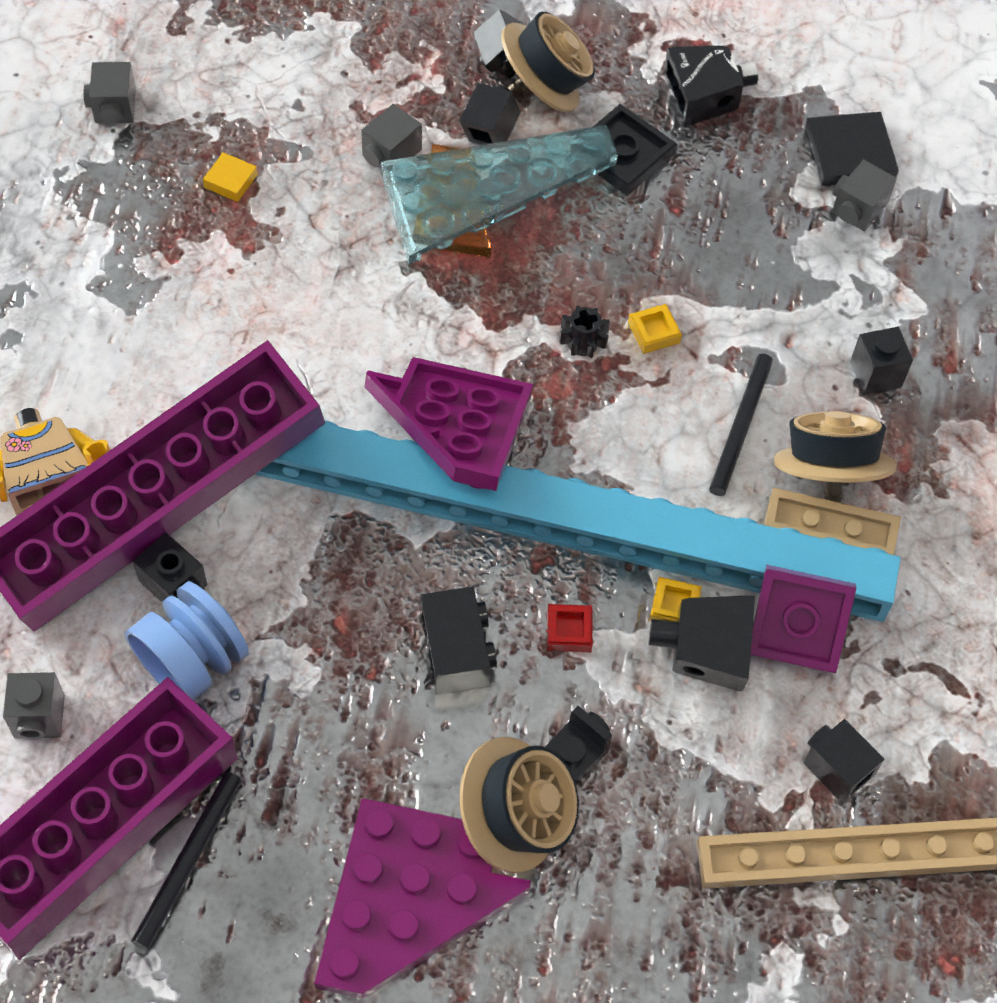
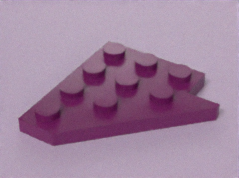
M412 357L402 378L367 370L365 378V388L452 481L467 484L476 489L497 491L531 400L533 384Z
M362 798L314 982L315 989L364 999L529 894L531 881L492 873L493 866L488 864L477 853L467 836L463 821L460 818Z

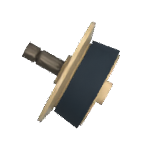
M542 11L537 13L528 26L520 23L508 24L502 31L501 40L505 54L519 76L516 81H513L507 87L513 92L515 99L521 96L524 91L530 89L540 100L558 111L572 112L576 109L580 101L578 88L592 80L595 75L593 61L581 39L565 22L548 12Z
M840 411L808 413L791 419L789 422L791 447L779 451L774 456V464L781 471L805 479L824 481V493L826 495L824 499L841 503L842 499L840 497L842 495V483L868 482L883 479L894 474L897 469L896 461L889 455L881 452L886 426L871 417Z
M512 737L494 738L479 746L465 766L460 784L461 817L471 844L488 864L504 872L518 873L528 871L539 865L549 853L561 849L570 840L578 820L579 800L577 787L566 763L551 749L539 745L530 746L524 741Z

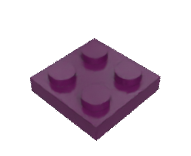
M766 565L753 621L751 655L836 673L856 593V584Z

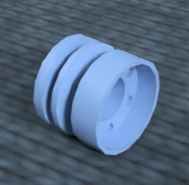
M188 581L176 590L178 598L169 596L162 601L163 609L170 622H167L164 618L153 612H149L125 632V636L139 661L159 684L169 677L194 701L212 686V680L205 664L222 675L226 674L232 669L231 661L235 663L240 662L249 655V649L243 635L227 611L201 587Z

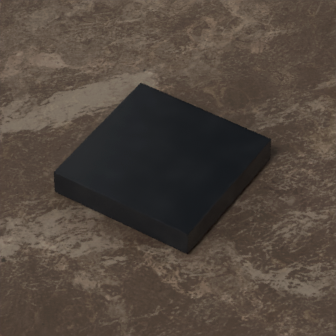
M619 104L571 144L569 154L628 196L677 153L678 144L625 106Z
M881 112L807 118L805 128L821 185L837 184L844 174L850 176L863 159L897 178L899 168Z

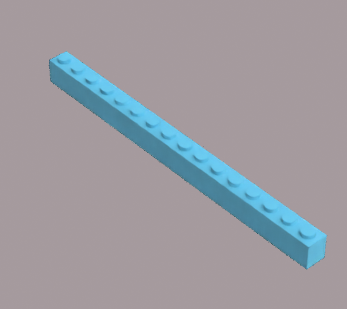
M326 420V424L254 474L760 593L766 565L855 583L857 588L850 615L879 622L885 621L894 602L901 557L888 554L879 548L865 549L844 544L836 538L822 539L801 534L793 528L779 529L758 524L749 518L735 519L715 514L706 508L692 509L675 505L663 498L649 499L632 495L620 488L606 489L589 485L577 478L563 479L546 475L544 472L533 468L524 470L506 465L497 491L476 489L467 484L452 481L415 441L407 439L394 440L379 436L377 433L369 430H351L339 427L335 423Z

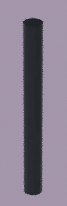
M759 354L755 361L709 487L710 492L714 495L724 496L726 494L773 363V358L767 354Z
M228 771L224 773L135 932L131 942L136 946L149 950L242 781L236 774Z

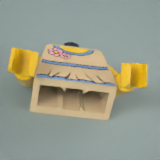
M26 408L19 411L14 416L17 429L5 432L0 437L1 502H7L9 497L15 514L19 515L110 451L108 442L106 440L95 441L77 428H66L59 417L42 421L39 411L35 408Z

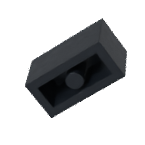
M474 586L420 594L421 619L435 694L489 686L490 670L497 669L496 652L493 642L485 643L483 629L489 628L487 608L484 601L477 602Z

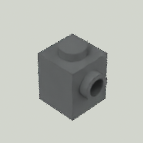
M92 62L90 84H84L83 95L85 107H91L95 123H134L136 86L131 62Z
M394 104L361 130L362 156L371 166L379 167L390 176L422 150V123Z
M863 159L850 176L844 174L837 182L832 193L836 197L832 213L840 217L844 222L852 224L865 232L889 203L897 178Z
M55 672L7 673L3 718L14 738L35 740L61 737L65 694Z

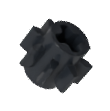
M576 306V310L572 313L571 317L568 315L562 316V330L560 331L559 343L568 344L572 356L579 355L593 358V353L598 347L607 348L609 337L607 333L609 332L610 321L609 319L601 320L598 308L596 307L592 309Z

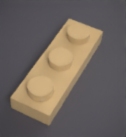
M773 487L764 525L779 529L793 528L801 534L822 539L836 538L844 544L865 549L879 548L888 554L894 555L901 517Z

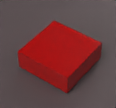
M548 604L547 651L591 653L593 646V606Z

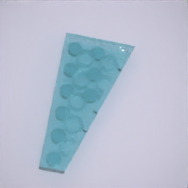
M607 125L381 161L380 172L405 255L410 265L421 260V254L436 247L441 250L451 245L454 238L469 231L476 233L525 209L528 202L540 196L546 199L556 194L557 188L571 181L579 183L615 165L618 154Z

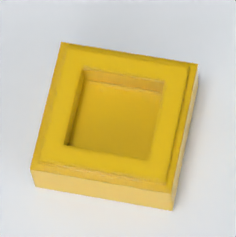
M222 152L203 178L204 188L239 202L257 177V166Z
M667 304L629 314L628 324L643 354L681 343L682 334Z
M659 577L649 621L651 619L677 622L681 600L700 597L702 586Z

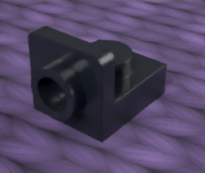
M577 706L571 712L569 722L545 747L551 749L563 759L570 769L577 786L609 752L612 734L609 732L610 729L607 723L594 712L587 713L580 706Z

